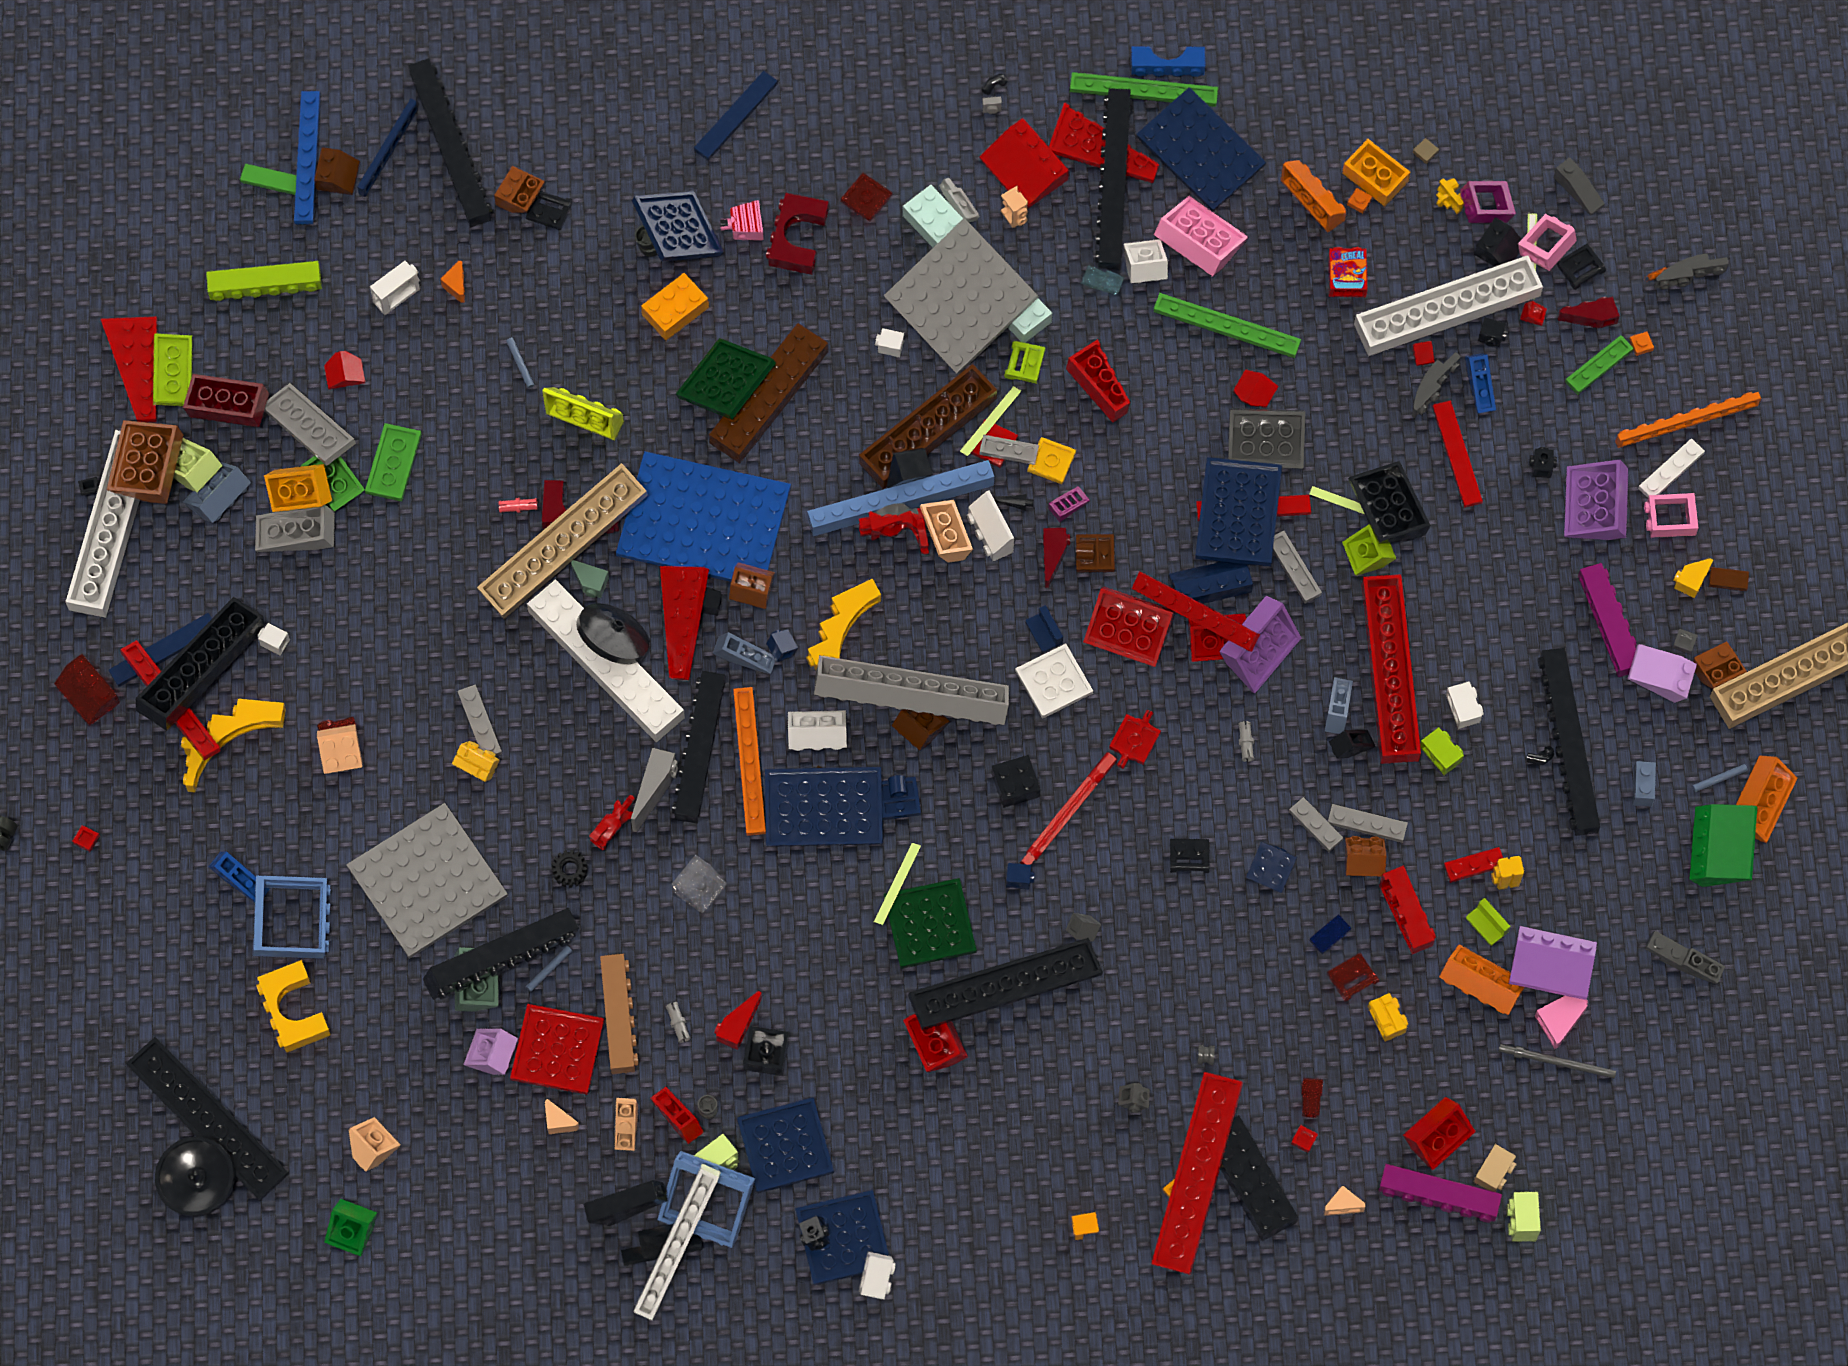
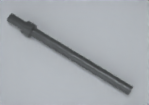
M1503 1044L1499 1046V1052L1511 1054L1520 1059L1522 1057L1610 1078H1615L1616 1075L1615 1070L1525 1050L1524 1047L1520 1046L1512 1047Z

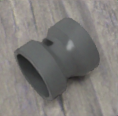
M704 1095L698 1100V1111L701 1117L712 1119L717 1115V1101L713 1096Z

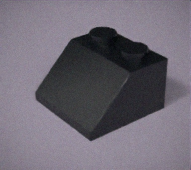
M1495 217L1477 243L1474 255L1496 267L1516 259L1520 253L1518 243L1522 239L1512 226Z

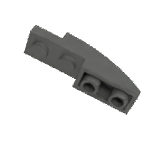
M1707 253L1686 258L1668 267L1658 275L1654 288L1684 287L1691 284L1693 276L1700 278L1708 274H1723L1727 270L1728 259L1726 257L1709 260Z
M1455 352L1444 364L1437 359L1427 371L1416 393L1412 411L1414 418L1419 414H1424L1428 409V405L1431 402L1435 403L1441 396V385L1446 382L1447 376L1451 372L1455 373L1461 366V356Z
M1657 931L1652 932L1645 947L1646 950L1660 957V961L1689 975L1715 984L1719 982L1725 968L1724 965L1693 948L1687 949Z

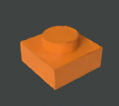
M1356 188L1347 205L1364 213L1373 196Z
M1648 332L1629 338L1636 356L1654 350Z

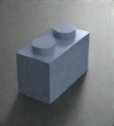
M1636 761L1633 769L1632 805L1652 807L1655 800L1656 763Z

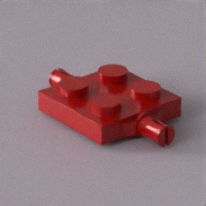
M1146 710L1142 719L1126 714L1109 746V749L1121 755L1117 764L1119 768L1121 766L1124 769L1128 760H1134L1142 765L1146 762L1161 734V730L1149 723L1153 712L1150 711L1149 713V710Z

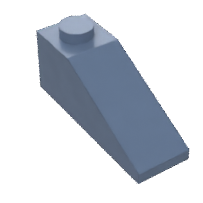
M729 632L718 637L713 654L729 662L767 674H771L775 664V659L771 653Z
M1334 677L1325 726L1326 732L1340 734L1345 730L1353 681Z

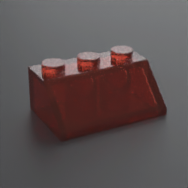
M83 654L67 664L54 683L89 726L120 703L117 694Z

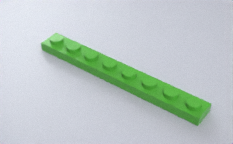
M1072 72L1070 92L1108 95L1109 88L1131 89V98L1173 102L1190 87L1208 106L1216 107L1218 87Z
M1159 293L1153 310L1155 313L1292 358L1296 357L1301 343L1299 338Z

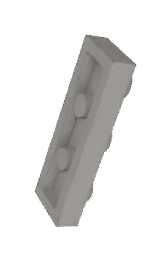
M983 435L980 455L1035 465L1039 445Z
M1304 797L1289 809V813L1328 852L1343 841V837Z

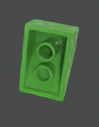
M314 456L300 467L324 463ZM341 456L327 466L324 464L332 501L327 504L335 512L365 491V489Z

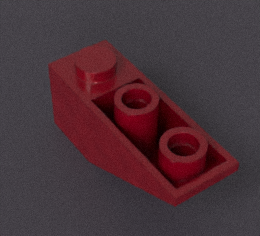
M1612 296L1608 298L1601 297L1593 302L1585 301L1573 307H1563L1559 310L1557 319L1563 322L1603 328L1617 324L1620 315Z

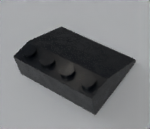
M1400 461L1348 478L1379 544L1410 541L1427 534L1431 525Z

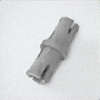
M1245 721L1240 722L1239 745H1241L1242 761L1246 762L1248 758V762L1254 760L1252 746L1254 738L1251 735V722L1246 721V725Z
M673 1002V1006L671 1003L668 1004L666 1009L671 1018L670 1024L675 1029L678 1042L683 1043V1039H685V1042L690 1040L691 1038L685 1026L686 1020L681 1015L678 1002Z

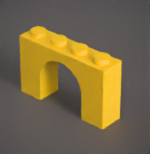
M302 960L257 977L259 984L256 987L260 996H265L266 1001L263 1002L266 1013L271 1012L273 1018L270 1019L273 1031L278 1030L280 1035L276 1037L280 1048H285L286 1053L331 1036L322 1012L299 1021L288 1020L279 1012L280 1002L288 992L310 984Z

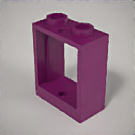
M1468 181L1460 190L1469 223H1491L1495 217L1507 223L1516 214L1507 181ZM1476 193H1493L1497 210H1480Z

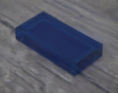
M1338 914L1314 934L1309 941L1321 954H1324L1348 934L1352 928Z

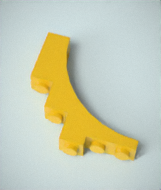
M873 579L832 597L830 608L834 617L820 623L818 634L823 642L808 648L806 659L810 667L814 666L815 670L817 669L819 655L840 659L842 645L849 629L864 612L881 602V593Z
M238 699L237 705L233 707V716L212 714L211 721L207 723V731L221 748L237 736L253 730L283 728L286 709L284 703ZM183 736L181 748H184L187 755L186 767H188L187 773H184L183 785L186 786L188 792H196L199 778L212 757L203 760L187 738Z

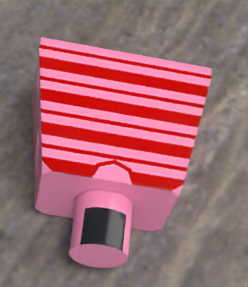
M759 200L730 208L731 218L720 219L721 231L732 229L733 239L763 240Z

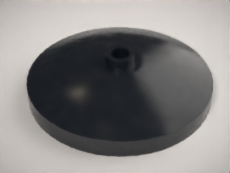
M602 603L590 604L581 611L577 618L576 626L581 639L593 652L604 659L618 664H634L639 662L648 651L649 640L643 627L631 615L617 607Z
M188 1137L172 1144L160 1157L155 1170V1186L163 1203L174 1212L189 1217L204 1216L221 1207L230 1196L235 1181L234 1165L229 1154L218 1143L204 1137ZM196 1176H200V1178H198L197 1181L195 1182V1181H194L195 1177H196Z

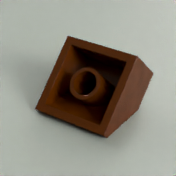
M322 147L314 179L316 190L353 195L360 161L341 150Z
M902 709L893 722L892 727L914 747L921 750L929 745L950 721L943 715L937 716L932 713H918L914 710Z

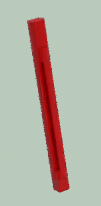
M1107 752L1026 851V856L1020 862L1021 864L1031 865L1034 860L1036 861L1117 762L1113 755Z

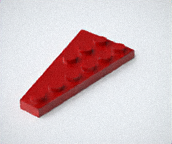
M1064 102L1049 148L1055 155L1100 168V165L1104 164V158L1101 157V148L1105 146L1106 140H1102V131L1105 128L1094 121L1091 122L1082 113L1076 112L1070 108V105ZM1128 144L1126 175L1154 183L1159 164L1143 153H1138Z
M157 317L101 319L137 422H157V405H153L154 333L157 334Z
M660 566L669 678L673 680H689L709 569L705 567Z

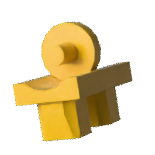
M1443 178L1439 181L1440 185L1437 188L1438 193L1436 196L1439 200L1436 204L1438 207L1445 206L1447 209L1451 207L1458 214L1464 206L1461 195H1457L1455 192L1459 187L1458 182L1454 178L1447 181Z

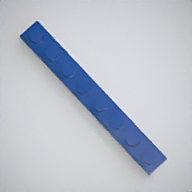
M301 91L294 211L295 224L314 223L316 187L314 179L317 169L320 91Z

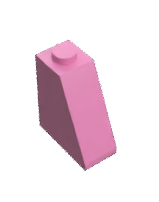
M1563 996L1536 1011L1535 1018L1554 1049L1560 1046L1584 1014L1588 1006L1587 1000Z

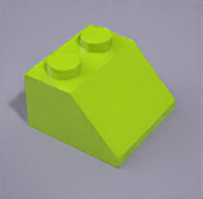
M1370 524L1342 542L1354 574L1357 576L1383 568L1396 559L1391 544H1379Z

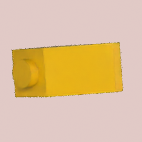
M1709 558L1685 565L1682 572L1678 570L1673 580L1676 582L1674 589L1695 598L1712 565L1713 559Z

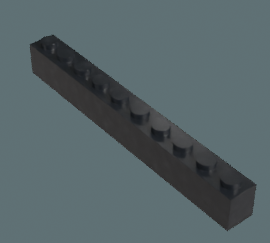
M428 58L408 65L410 76L470 228L491 221L490 214L493 213L491 205L485 202L484 198L487 197L483 187L480 188L478 184L481 182L478 172H474L472 169L474 167L472 157H468L466 151H468L465 140L461 141V129L459 125L455 126L454 121L456 117L453 110L448 108L450 102L447 94L443 95L442 93L444 87L441 79L437 80L436 75L438 72L435 64L431 65Z
M1109 88L1108 95L1104 97V106L1108 107L1107 112L1103 114V123L1107 124L1106 129L1102 131V140L1106 141L1105 146L1101 148V157L1104 158V164L1100 165V175H1103V181L1099 182V192H1102V199H1098V210H1101V216H1097V227H1100V233H1096V244L1099 245V251H1095V262H1098L1099 269L1121 270L1131 89Z
M1565 647L1542 650L1540 657H1538L1539 669L1543 670L1541 681L1543 687L1546 686L1545 702L1550 706L1548 716L1549 721L1553 722L1554 726L1552 737L1553 740L1557 741L1555 752L1556 757L1560 758L1561 762L1559 764L1560 776L1564 777V782L1562 783L1563 792L1568 797L1566 808L1567 812H1571L1572 817L1569 820L1570 828L1574 830L1575 836L1598 833L1600 822Z

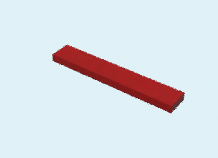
M1451 400L1433 404L1432 409L1463 506L1466 508L1482 504L1483 500Z
M1310 495L1279 496L1277 517L1311 515ZM1196 501L1198 521L1200 520L1202 501Z

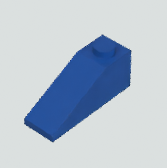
M1482 353L1465 356L1467 374L1477 413L1496 410L1488 355Z
M227 851L220 852L208 867L255 903L256 877ZM264 888V896L270 890L269 888Z

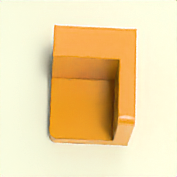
M1096 1212L1072 1216L1071 1222L1075 1240L1083 1239V1235L1099 1232Z

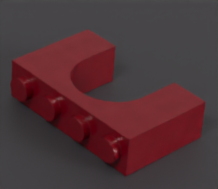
M785 193L784 199H780L779 210L781 211L780 215H776L774 226L777 227L776 231L771 233L770 242H772V246L767 249L766 259H769V266L812 275L816 262V250L792 245L785 238V232L791 225L797 222H809L825 226L829 212V201Z
M544 480L543 529L547 528L566 511L563 505V480ZM619 521L605 533L619 531Z

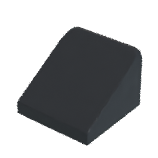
M97 477L78 481L81 496L98 492L99 483Z

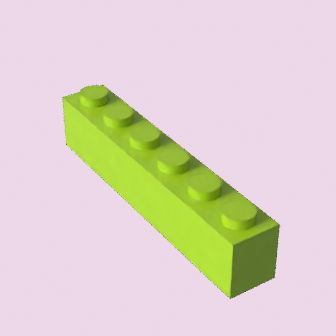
M318 261L207 272L209 298L215 301H221L225 298L240 299L245 296L278 295L286 292L291 294L299 291L314 292L317 289H322Z

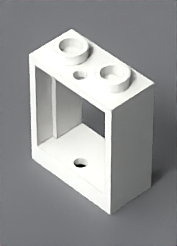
M404 261L370 286L373 303L384 315L420 290L417 269L412 264L409 265Z

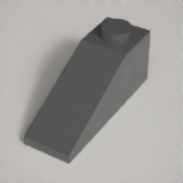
M1570 157L1556 167L1553 178L1590 216L1605 205L1583 170Z

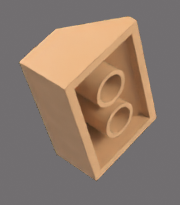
M954 500L921 504L920 508L938 555L948 563L965 560L973 548Z

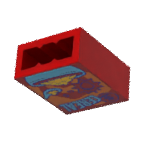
M1342 247L1329 248V297H1366L1367 249L1353 247L1351 249H1343Z

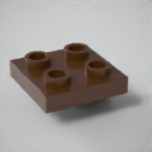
M1076 534V572L1115 571L1114 534Z

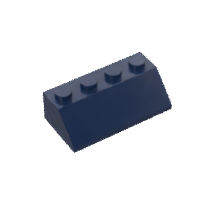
M1218 562L1168 574L1172 588L1202 604L1252 593L1253 588L1247 564Z

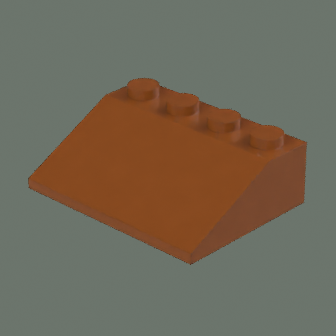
M123 420L107 491L147 502L167 504L183 439V433L178 426Z

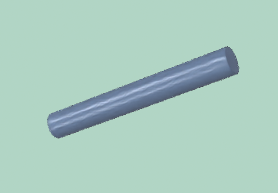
M507 339L506 342L527 388H533L535 385L514 339Z
M1745 764L1694 784L1692 788L1694 792L1700 791L1748 771Z
M566 946L525 987L532 992L572 952L571 948Z

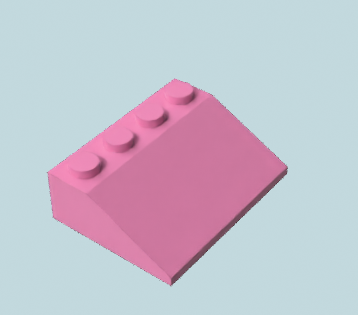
M1190 196L1161 218L1154 233L1162 242H1165L1175 249L1176 252L1182 254L1212 276L1227 264L1248 239V236Z

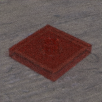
M862 173L842 196L840 202L870 222L891 198L892 192L865 173Z

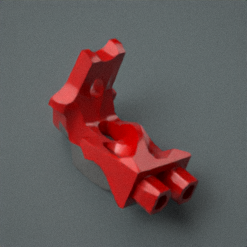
M903 503L891 504L879 509L875 513L872 511L868 512V517L859 518L860 536L871 535V540L878 539L879 535L896 536L903 529L908 528L913 531L921 554H929L925 521L921 508L911 509Z

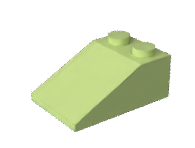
M183 438L173 478L185 487L198 492L212 476L217 474L222 464L210 450Z

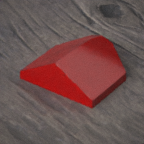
M347 351L336 352L324 365L328 390L365 383L362 360Z
M1245 370L1233 392L1242 402L1250 406L1267 408L1278 389V385L1263 373Z

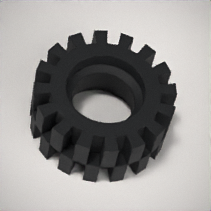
M564 850L563 854L561 852L558 853V857L554 858V863L552 862L553 877L563 887H566V885H569V888H572V885L579 886V882L583 883L584 878L587 877L588 869L583 855L580 856L579 852L574 853V850H570V852ZM571 862L577 866V871L573 875L563 873L562 868L566 863Z

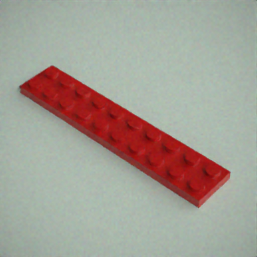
M1207 1072L1203 1074L1152 1259V1265L1191 1275L1243 1086L1242 1081Z

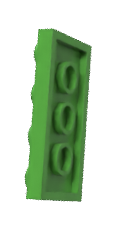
M384 424L366 485V494L403 501L421 439V431Z

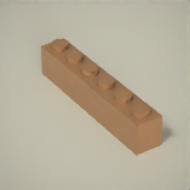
M624 954L600 956L611 1074L635 1072V1065H638L637 1053L633 1054V1047L637 1045L636 1035L631 1033V1028H635L634 1016H630L629 1009H633L632 997H628V990H631L630 978L626 979V972H630L629 961L624 959Z

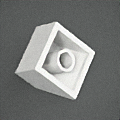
M1160 239L1124 244L1127 273L1131 283L1168 279V260Z

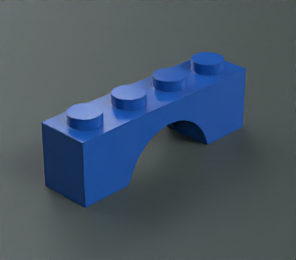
M1132 46L1131 75H1191L1197 77L1205 73V47H1186L1181 56L1171 60L1159 58L1153 53L1150 46Z

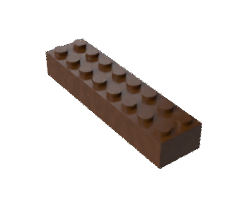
M797 323L770 357L776 362L774 367L732 420L724 416L709 434L710 444L738 463H741L828 353V342Z
M973 364L970 365L860 453L859 464L883 490L886 489L893 453L924 448L928 455L997 399V389Z

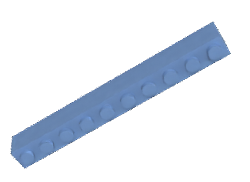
M989 460L809 510L807 511L808 522L813 536L859 524V518L868 517V512L872 511L875 513L887 505L903 503L913 509L920 507L921 504L934 503L994 486V474Z

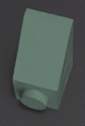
M572 560V571L583 593L591 598H601L609 580L608 571Z

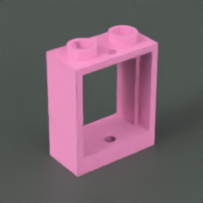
M1545 214L1518 243L1520 255L1523 257L1528 255L1532 262L1550 271L1577 241L1575 229L1570 225L1560 222L1556 217ZM1547 228L1563 236L1549 253L1533 245Z
M1694 493L1649 495L1647 502L1644 503L1645 514L1648 513L1646 529L1650 531V538L1696 536L1698 520ZM1685 504L1687 524L1657 526L1655 505Z

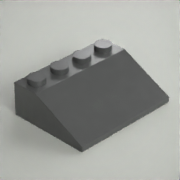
M1229 408L1228 459L1280 464L1282 468H1304L1305 410Z

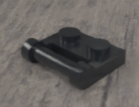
M541 189L527 212L526 220L562 230L572 205V199L543 192ZM541 199L558 205H562L563 208L561 210L539 202Z
M1588 243L1556 263L1574 290L1597 274L1606 272L1604 264ZM1592 263L1595 267L1578 278L1575 277L1574 274Z
M1170 839V873H1176V871H1203V873H1209V839ZM1176 860H1203V863H1176Z

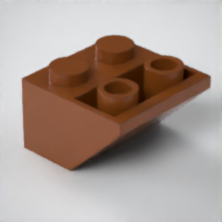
M512 166L494 195L495 203L511 213L527 212L545 184V181Z
M738 562L734 568L730 584L729 599L766 609L775 572Z
M1727 641L1694 657L1693 660L1697 664L1695 669L1696 675L1703 684L1712 689L1747 672Z
M1345 837L1346 875L1382 877L1386 870L1384 839L1379 837Z

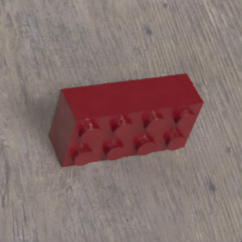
M193 374L183 409L192 418L260 427L269 392L260 383Z

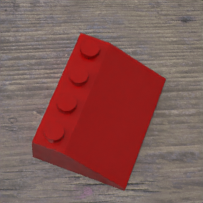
M1024 118L1009 127L979 156V159L1007 191L1017 186L1018 193L1021 192L1028 202L1027 209L1068 181L1069 170Z
M1102 587L1083 642L1156 667L1175 611L1107 587Z

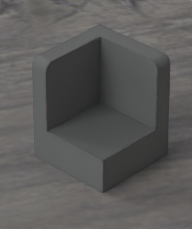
M1073 913L1066 931L1075 939L1083 940L1089 938L1093 942L1101 924L1090 915Z

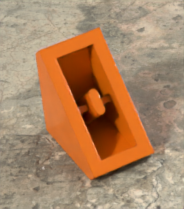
M458 261L440 280L442 287L461 303H464V268L462 261Z

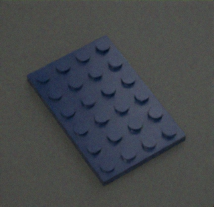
M1190 87L1136 134V137L1212 212L1266 165V162Z
M1207 457L1195 559L1271 567L1282 465Z
M881 767L765 769L766 847L883 845Z

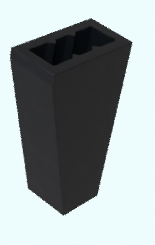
M651 1180L584 1203L588 1223L605 1226L617 1224L667 1202V1190L663 1182Z

